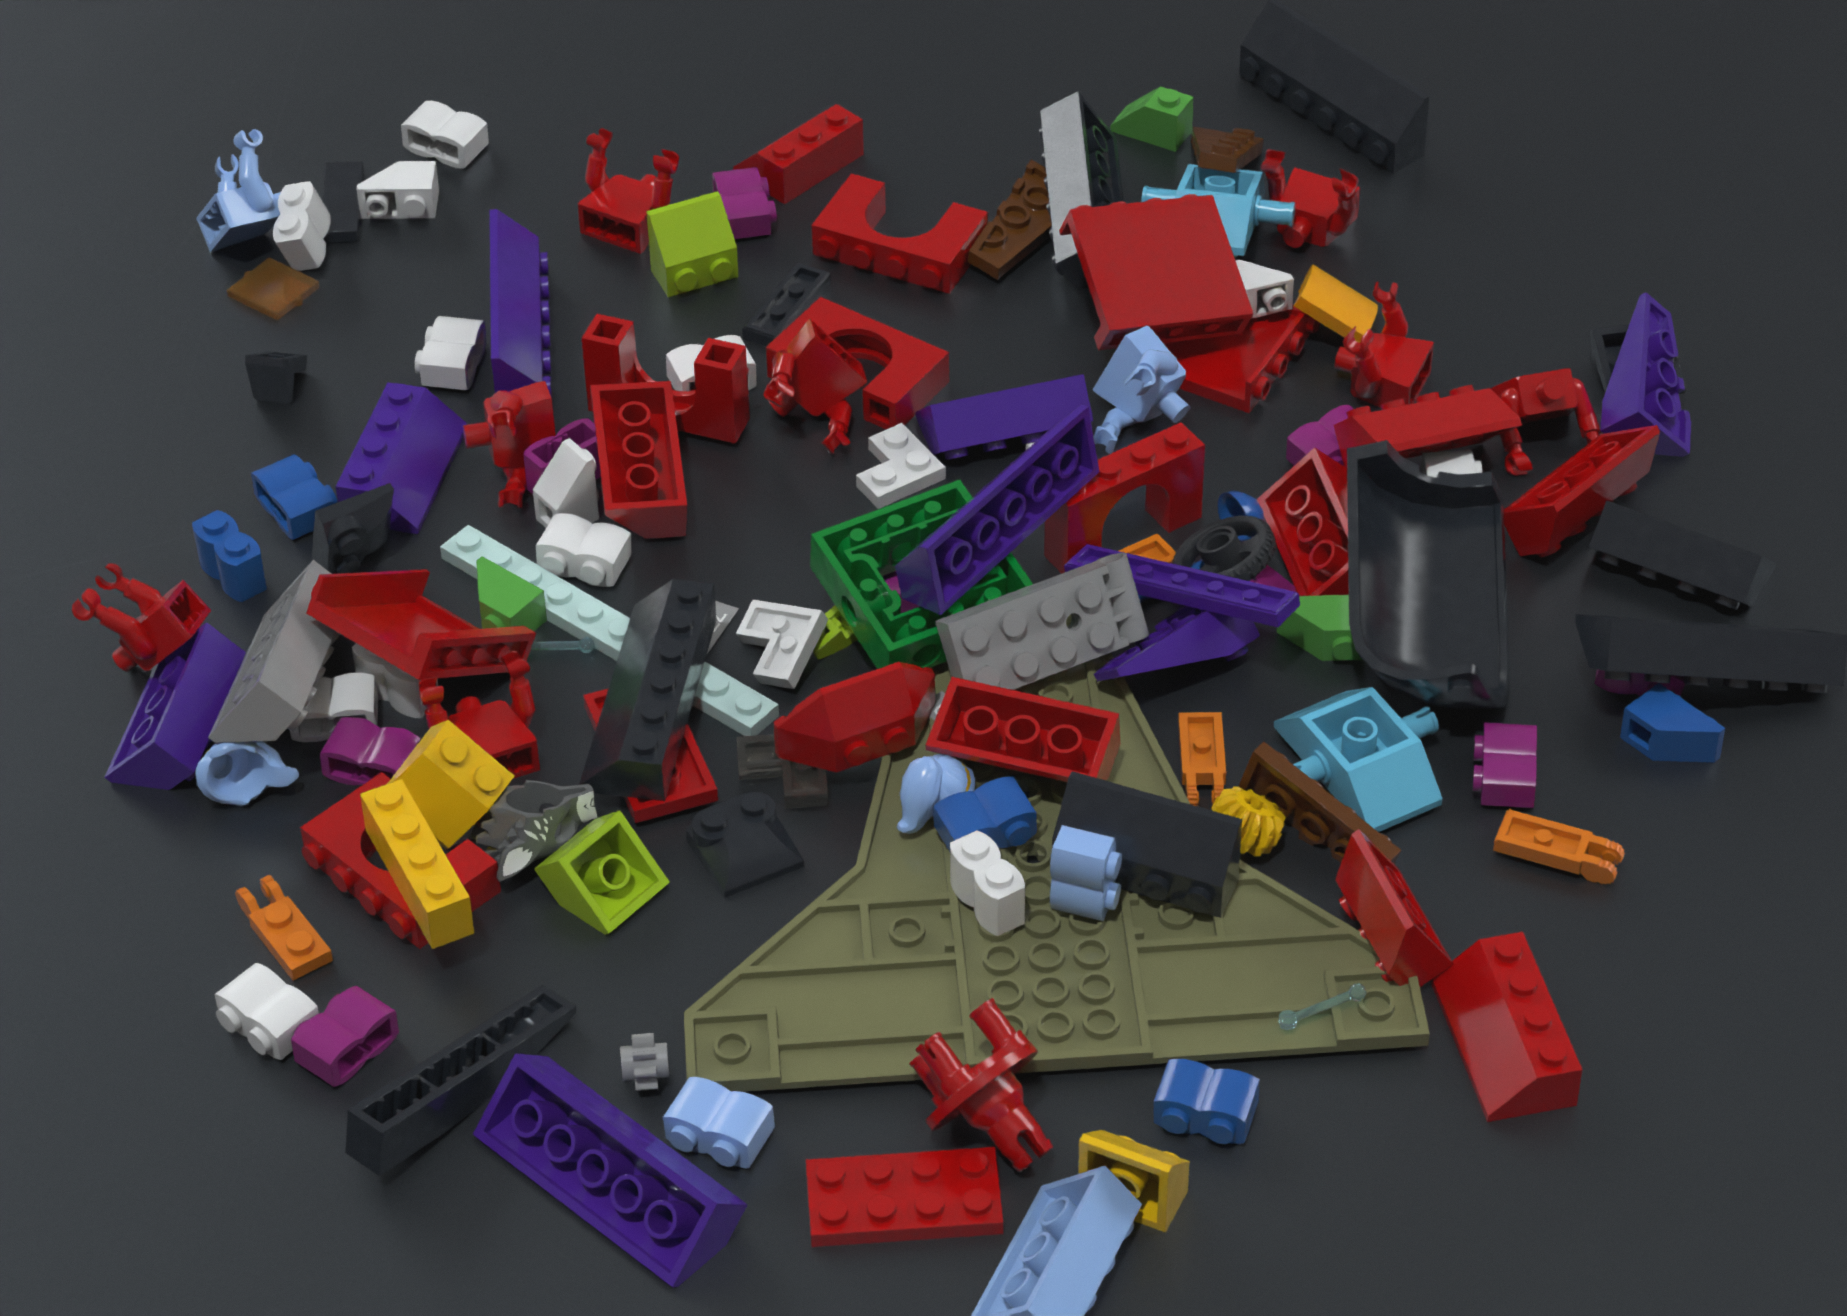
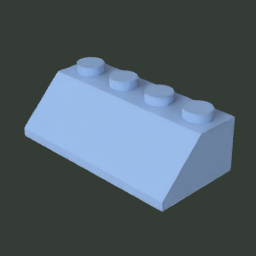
M1106 1166L1041 1186L971 1316H1084L1094 1305L1097 1299L1096 1292L1104 1276L1114 1267V1257L1123 1240L1132 1232L1134 1228L1133 1221L1142 1203Z

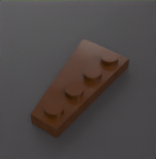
M1192 126L1190 141L1194 149V155H1196L1198 167L1236 173L1262 153L1264 138L1254 137L1255 132L1248 129L1234 128L1233 132L1229 133Z

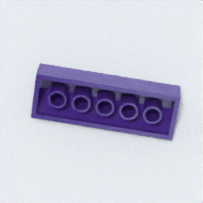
M498 209L489 210L491 363L495 393L500 390L512 391L533 383L545 381L552 398L551 376H544V374L552 373L550 350L544 351V349H551L549 325L543 326V324H550L549 300L542 301V299H550L548 276H542L549 275L548 253L540 252L538 236Z
M1079 405L1055 424L895 566L902 599L939 615L943 614L1100 472L1088 406Z
M515 1053L472 1134L672 1287L680 1286L726 1246L748 1205L548 1056Z

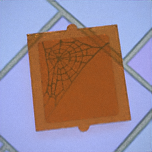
M269 257L251 272H245V276L227 289V294L229 297L279 320L295 306H301L303 304L302 301L316 291L320 285L319 281Z

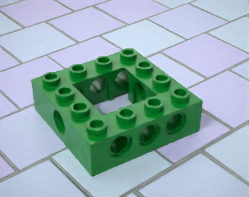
M960 479L811 534L810 568L877 669L896 662L913 664L921 668H931L946 662L936 620L1033 585L1010 552L943 614L939 615L921 606L901 613V598L896 590L891 591L882 576L896 571L895 566L973 498Z

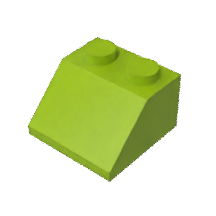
M718 191L647 211L651 272L667 297L739 277L737 246L721 195Z
M620 810L595 818L534 868L561 907L604 935L611 933L670 883Z

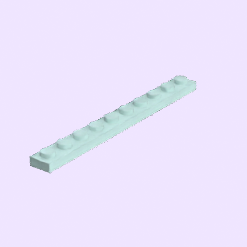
M467 525L440 546L441 558L476 579V560L483 556L544 590L547 621L617 661L629 624V617L470 525ZM707 662L704 663L692 706L750 740L779 717V704Z

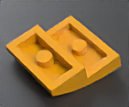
M1313 264L1298 291L1300 294L1294 304V307L1344 338L1356 326L1354 338L1358 343H1360L1364 333L1371 329L1378 310V304Z

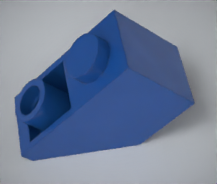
M1658 683L1624 708L1620 738L1652 761L1714 763L1720 759L1725 728L1717 723L1716 720L1708 717L1686 702L1681 696Z

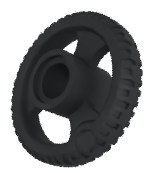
M1254 516L1228 517L1204 526L1187 538L1176 551L1172 564L1190 567L1193 561L1200 555L1204 565L1199 570L1250 581L1271 561L1276 549V540L1270 526L1262 519ZM1245 535L1254 536L1251 539L1243 542H1240L1238 536Z

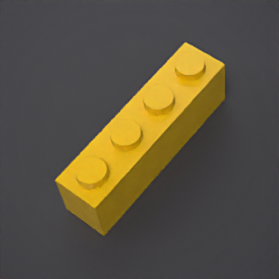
M400 779L361 793L360 797L366 832L431 948L434 949L474 934L470 897L403 780Z

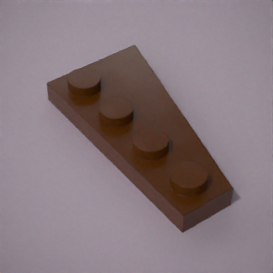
M1032 159L1026 166L1025 174L1022 178L1017 179L1008 199L1002 201L993 221L987 223L970 248L968 262L998 280L1050 237L1049 229L1052 228V222L1047 210L1049 192L1044 183V178L1047 177L1046 167Z
M1262 742L1253 751L1238 787L1245 791L1252 789L1254 793L1260 796L1265 795V799L1269 802L1276 803L1279 807L1278 810L1286 817L1284 822L1299 830V839L1311 846L1323 844L1329 847L1332 857L1342 862L1351 834L1360 829L1394 864L1396 863L1402 851L1394 845L1386 835L1379 833L1361 819L1352 808L1345 806L1328 793L1318 781L1309 778L1294 766L1285 755L1275 751L1265 742Z

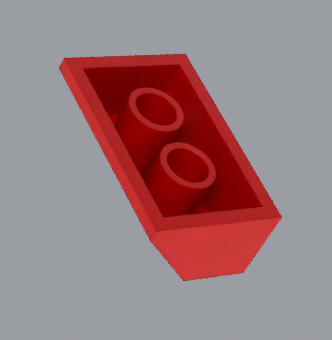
M835 104L733 167V170L757 167L760 177H766L768 180L769 195L786 204L864 155L863 119Z
M1360 829L1356 830L1351 834L1335 879L1344 895L1339 899V902L1353 921H1359L1362 927L1359 929L1360 935L1365 939H1369L1380 959L1374 963L1375 966L1387 972V974L1381 975L1385 982L1394 980L1399 986L1408 984V978L1417 976L1419 986L1421 987L1452 966L1453 962L1399 868Z

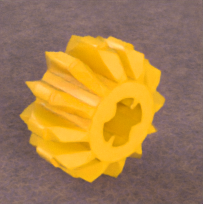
M1235 786L1232 789H1223L1221 795L1216 798L1211 808L1212 811L1242 819L1241 854L1249 852L1253 856L1259 857L1261 854H1270L1272 848L1278 844L1282 836L1281 832L1286 817L1278 810L1279 807L1276 803L1269 802L1265 799V795L1260 796L1254 793L1252 789L1245 791Z

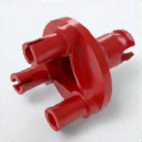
M991 998L976 1008L969 1017L976 1023L994 1047L991 1051L993 1055L973 1067H970L969 1064L963 1065L939 1031L925 1040V1044L922 1043L915 1049L919 1055L909 1065L911 1068L913 1067L934 1096L931 1101L936 1106V1109L925 1120L932 1131L943 1127L962 1114L970 1126L987 1132L1002 1154L1013 1163L1012 1167L1020 1173L1027 1169L1033 1161L1019 1143L1018 1137H1023L1039 1158H1042L1053 1148L1050 1139L1046 1138L1041 1126L1024 1105L1023 1087L1014 1076L1037 1055L1038 1050L1021 1030L1016 1032L995 1004V1000Z

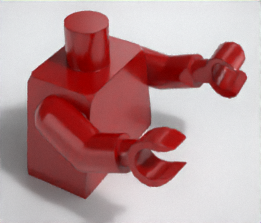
M600 128L598 135L592 133L586 139L587 145L593 148V152L589 154L585 182L591 193L578 203L580 233L642 254L649 244L647 211L670 205L673 184L671 174H674L678 168L679 155L674 151L661 149L664 157L654 155L653 166L658 171L657 177L652 174H646L639 181L620 174L614 175L609 179L605 173L607 165L605 153L613 133Z
M1268 149L1265 154V160L1261 165V171H1264L1266 174L1269 200L1295 202L1293 226L1277 224V231L1283 236L1284 242L1293 248L1302 246L1304 242L1320 247L1328 246L1339 235L1345 233L1347 228L1358 218L1360 187L1357 186L1358 177L1340 168L1342 181L1334 177L1332 179L1294 168L1286 185L1284 169L1280 165L1286 152Z
M1376 282L1373 297L1376 301L1382 303L1381 311L1386 322L1381 334L1373 333L1371 329H1368L1362 336L1360 343H1358L1354 338L1356 326H1354L1343 340L1344 347L1341 346L1337 352L1334 368L1352 374L1350 392L1358 399L1380 408L1382 404L1398 399H1404L1406 405L1414 404L1415 398L1419 396L1431 373L1434 342L1406 337L1408 323L1400 303L1395 301L1399 287L1398 284L1393 282L1390 292H1385L1380 289V283Z
M809 319L788 347L774 355L772 360V380L766 386L763 396L769 400L773 409L783 417L798 404L812 416H819L822 413L830 418L828 425L830 434L824 439L822 445L832 455L838 445L848 446L851 443L845 434L850 424L852 408L844 398L865 385L867 379L862 364L815 322Z
M1570 368L1518 376L1490 388L1520 417L1521 423L1568 416L1575 411L1582 438L1586 439L1588 444L1601 434L1584 383L1580 379L1572 377ZM1515 428L1499 435L1504 451L1509 453L1505 458L1506 471L1511 475L1517 476L1528 474L1527 471L1533 470L1530 459L1522 452V439L1518 429Z
M545 381L533 383L512 391H497L492 397L483 401L485 422L463 425L466 448L489 446L494 466L501 467L508 478L505 489L499 491V508H503L504 504L511 503L517 505V508L522 509L523 494L527 489L523 453L533 443L546 437L556 436L552 398Z
M114 563L107 564L105 568L116 575V581L109 583L103 577L97 575L95 577L96 584L104 590L117 589L123 592V597L137 603L141 615L135 619L112 606L108 608L103 606L99 594L91 588L86 589L81 595L82 600L89 606L90 611L82 606L79 599L72 605V614L75 618L87 621L95 617L100 620L99 624L119 635L118 641L121 646L112 652V658L117 666L125 672H129L137 665L143 670L149 671L188 641L211 612V609L184 579L162 597L157 589L134 578L129 580L123 577L122 569Z
M512 651L501 656L510 674L511 683L509 684V689L513 700L511 706L502 700L481 705L478 698L470 696L458 702L456 706L457 713L448 717L447 712L440 703L444 698V688L442 685L436 686L438 676L419 681L418 686L422 705H427L425 715L429 729L446 720L451 721L514 775L513 779L540 770L537 739L528 729L535 713L530 682L524 676V674L530 672V665L524 659H520L518 652Z

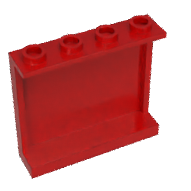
M1188 194L1181 198L1165 200L1151 198L1145 202L1136 203L1119 201L1107 206L1097 207L1081 205L1069 210L1059 229L1060 235H1072L1101 323L1094 336L1098 351L1117 349L1126 334L1147 325L1163 343L1242 334L1254 314L1213 195L1197 196L1195 194Z
M1292 304V309L1250 319L1242 334L1163 344L1186 370V378L1179 389L1250 413L1259 400L1264 401L1272 383L1276 378L1283 377L1289 361L1294 355L1298 356L1302 352L1305 340L1311 333L1315 334L1318 331L1321 323Z
M426 569L320 574L311 592V600L306 614L418 680L437 676L438 678L508 672L501 656L516 651L520 659L527 661L536 636V632L525 626L479 629L422 596L430 574Z

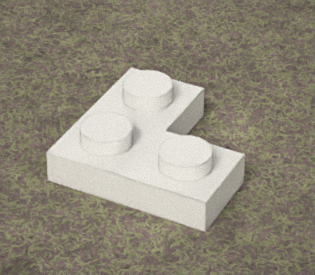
M900 423L868 437L869 450L881 464L856 474V487L877 509H880L946 479V467L903 423Z
M752 600L736 635L742 643L766 647L753 672L757 681L761 684L795 689L828 622V618L822 610Z

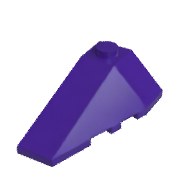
M1646 292L1639 296L1602 401L1600 431L1605 434L1657 425L1660 435L1654 454L1684 457L1690 454L1691 419L1689 411L1682 410L1679 393L1685 391L1683 378L1677 377L1673 364V358L1679 354L1672 316L1668 310Z
M1183 606L1155 625L1157 631L1149 634L1144 639L1136 641V647L1118 654L1095 672L1094 676L1098 682L1224 657L1226 661H1231L1248 652L1247 644L1258 638L1260 634L1252 621Z

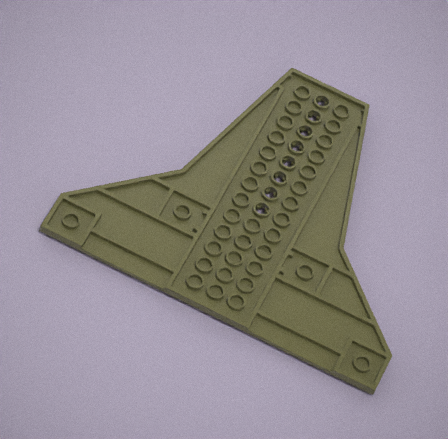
M1069 615L1066 619L1067 627L1070 625L1072 621L1071 615ZM1111 652L1013 689L1015 691L1119 713L1121 744L1109 778L1106 781L1190 804L1124 676L1097 682L1094 673L1114 658ZM947 661L931 667L935 673V695L940 691L946 693L951 680ZM930 717L914 746L882 757L856 865L684 1011L687 1080L689 1077L705 1078L722 1085L729 1091L739 1092L922 1080L909 1063L919 1055L915 1049L920 1044H925V1040L939 1031L963 1065L969 1064L970 1067H973L993 1055L991 1051L994 1047L976 1023L971 1020L969 1015L991 998L995 1000V1004L1016 1032L1021 1030L1038 1050L1037 1055L1017 1073L1168 1063L1170 1059L1208 1061L1428 1046L1430 1035L1417 976L1408 978V984L1399 986L1394 980L1385 982L1381 975L1387 974V972L1375 966L1374 963L1380 959L1369 939L1363 938L1359 930L1241 860L1238 883L1221 918L1195 912L1161 900H1154L1121 889L1116 909H1108L1104 921L1051 909L1050 888L1052 878L1050 862L1052 838L1067 782L955 757L972 769L975 778V790L994 779L1014 777L1022 791L1028 792L1031 798L1027 799L1037 813V833L1019 846L999 848L1001 859L1015 866L1024 879L1025 924L999 936L991 934L976 919L974 907L961 901L951 887L950 852L934 827V817H931L916 833H903L897 829V824L902 819L900 800L902 777L909 764L917 758L941 754L927 751L925 747L934 724V720ZM1028 856H1037V860L1041 862L1029 863L1027 862Z

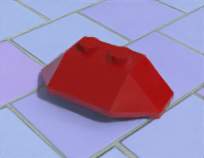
M896 662L818 689L796 705L788 716H781L774 721L776 755L780 759L832 772H839L914 746L936 703L934 671L928 667L921 668L913 664Z

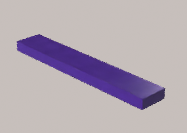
M1086 544L1064 565L1065 572H1068L1105 556L1124 552ZM1126 553L1138 595L1274 627H1279L1300 606L1299 593Z

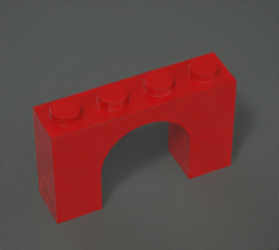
M850 174L812 224L813 255L950 294L971 266L968 262L969 250L987 225L988 212L953 202L938 224L930 231L908 238L886 236L874 230L886 213L885 183Z
M823 297L817 299L766 346L767 376L772 379V360L774 355L778 351L786 349L804 324L811 319L854 358L871 360L885 367L863 389V418L886 430L900 423H903L905 426L916 415V411L922 409L949 383L948 351Z
M596 314L582 336L588 411L592 412L590 385L656 382L648 376L638 361L634 321ZM708 338L694 361L696 390L677 391L672 389L677 430L736 443L750 419L746 346Z
M1180 422L1098 459L1100 472L1045 521L1044 556L1062 574L1065 573L1064 565L1086 544L1102 547V529L1109 512L1123 496L1143 485H1146L1145 510L1168 533L1202 518L1205 444Z
M381 772L301 826L304 846L301 851L304 859L313 869H321L331 877L333 883L340 891H348L360 901L363 908L370 915L374 916L377 914L388 923L397 937L401 939L406 938L417 948L421 949L428 944V941L389 871L380 869L369 862V859L377 850L365 829L360 794L386 785L390 781V778ZM469 839L445 854L470 897L472 912L501 892L500 882L497 879V861Z

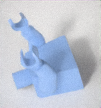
M253 129L248 133L253 142L246 138L243 130L234 136V144L238 149L242 150V154L239 156V162L233 154L231 155L232 171L227 172L223 170L220 164V156L217 159L215 172L221 178V182L218 183V193L212 197L196 217L210 252L266 234L274 226L280 215L278 198L281 192L273 194L269 184L263 182L259 175L258 155L255 154V148L263 140L262 133L259 130ZM238 167L240 188H237V183L234 182V176L237 173Z
M1148 325L1124 336L1093 388L1096 394L1116 407L1107 413L1102 426H1097L1093 436L1095 444L1106 445L1105 452L1108 454L1113 453L1117 437L1123 428L1139 422H1147L1162 413L1173 423H1177L1190 409V405L1176 394L1186 378V370Z

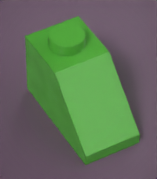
M1160 86L1127 105L1110 125V130L1114 133L1176 152L1192 133L1193 96Z
M483 556L476 560L482 629L525 626L535 631L547 621L544 590Z
M1349 595L1299 596L1300 606L1279 627H1276L1278 634L1321 661L1362 660L1355 650L1349 627Z

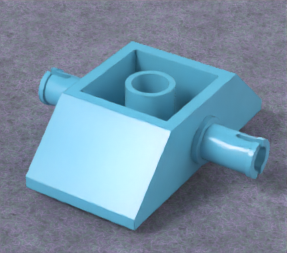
M1188 164L1177 190L1144 186L1141 202L1151 198H1161L1162 200L1181 198L1188 194H1195L1197 196L1213 195L1234 257L1238 255L1244 256L1254 228L1259 225V222L1288 225L1289 227H1292L1294 223L1295 202L1265 200L1263 172L1239 170L1236 173H1230Z
M1373 687L1342 692L1274 721V728L1302 759L1293 765L1309 778L1323 783L1337 800L1345 806L1352 808L1361 819L1378 832L1442 805L1443 798L1423 744L1419 739L1426 735L1434 734L1439 729L1436 715L1434 712H1430L1429 707H1424L1415 713L1400 718Z

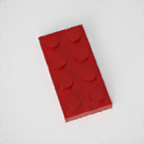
M608 689L583 695L584 707L595 731ZM688 723L665 801L624 797L635 823L718 801L716 784Z
M995 1147L806 1159L811 1247L1003 1234V1214Z

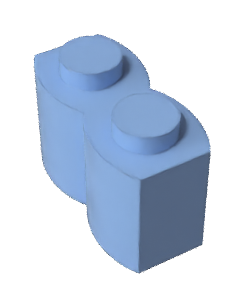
M1062 825L1051 853V909L1104 921L1108 909H1116L1120 897L1121 884L1115 883V880L1120 871L1122 854L1116 852L1115 838Z
M700 1077L688 1078L663 1116L665 1137L675 1148L684 1152L708 1153L716 1162L727 1167L749 1168L775 1128L773 1106L749 1093L729 1091L714 1081Z

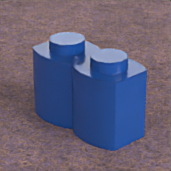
M295 454L251 473L256 498L266 512L275 518L279 527L292 540L314 531L316 510L338 503L332 488L329 485L324 486L318 480L316 471L311 463H304Z
M216 510L192 522L199 564L206 574L220 580L223 591L229 597L236 601L244 602L267 590L260 547L252 537L239 532L237 523L230 515Z
M1014 777L994 779L974 791H964L950 795L933 806L934 827L949 852L950 842L975 831H980L989 836L998 848L1022 845L1037 833V813Z
M1170 1059L1153 1102L1154 1123L1175 1134L1200 1133L1220 1144L1245 1143L1259 1102L1260 1080L1238 1070H1214L1196 1061Z

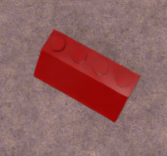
M671 381L590 385L605 515L645 539L686 536L687 499Z
M1466 385L1450 390V396L1440 398L1439 392H1432L1416 397V403L1406 405L1404 399H1398L1382 404V410L1371 412L1370 406L1347 411V419L1333 426L1342 460L1347 469V448L1387 440L1403 458L1409 459L1422 456V453L1441 452L1486 442L1522 426L1521 419L1490 388L1474 391L1473 385Z
M1652 425L1601 434L1505 508L1504 526L1519 556L1538 554L1542 558L1555 553L1561 548V541L1566 537L1582 532L1587 527L1585 522L1592 517L1602 514L1606 500L1612 502L1617 497L1634 491L1638 487L1636 482L1650 472L1660 435L1658 426Z
M1314 447L1265 491L1257 501L1264 511L1266 522L1274 534L1276 545L1299 596L1349 595L1347 469Z
M951 677L925 747L927 751L1068 782L1072 771L1106 781L1109 778L1121 744L1119 713Z
M1517 932L1477 940L1452 960V966L1431 980V985L1487 1122L1577 1106L1583 1069L1524 933Z

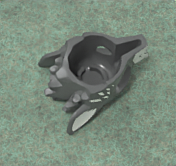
M526 780L524 785L507 786L505 793L498 798V802L491 806V809L474 824L471 836L473 840L476 839L477 844L488 846L484 852L499 864L497 879L498 882L516 875L534 861L548 858L576 834L578 825L597 818L593 788L590 784L558 786L534 780ZM547 803L554 806L543 809V813L539 812L542 804Z

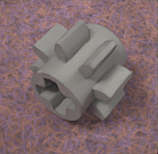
M654 1033L634 1034L631 1036V1046H620L623 1081L635 1080L636 1091L658 1089L657 1078L669 1077L667 1042L654 1043Z

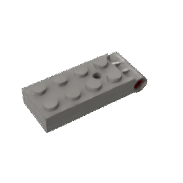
M1126 553L1105 556L1092 563L935 621L951 677L1011 690L1129 646V643L1139 641L1149 635ZM1069 615H1071L1072 621L1070 625L1067 627L1066 619Z

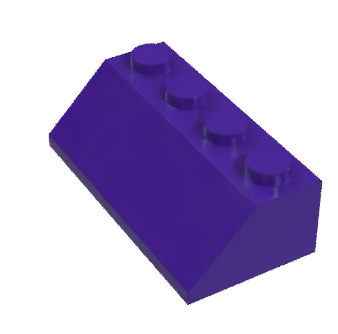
M1084 374L932 404L915 412L917 422L933 455L944 453L945 460L968 456L967 448L981 445L983 452L1007 448L1006 440L1021 438L1022 445L1036 442L1045 432L1081 404L1088 406L1091 422L1093 421Z
M387 382L335 486L338 502L391 483L394 493L390 530L418 534L464 438L463 425H467V423L427 388Z
M205 623L198 628L188 641L155 665L104 778L111 783L165 790L172 789L183 780L189 782L195 778L198 762L201 760L204 750L212 742L208 738L246 652L210 624Z

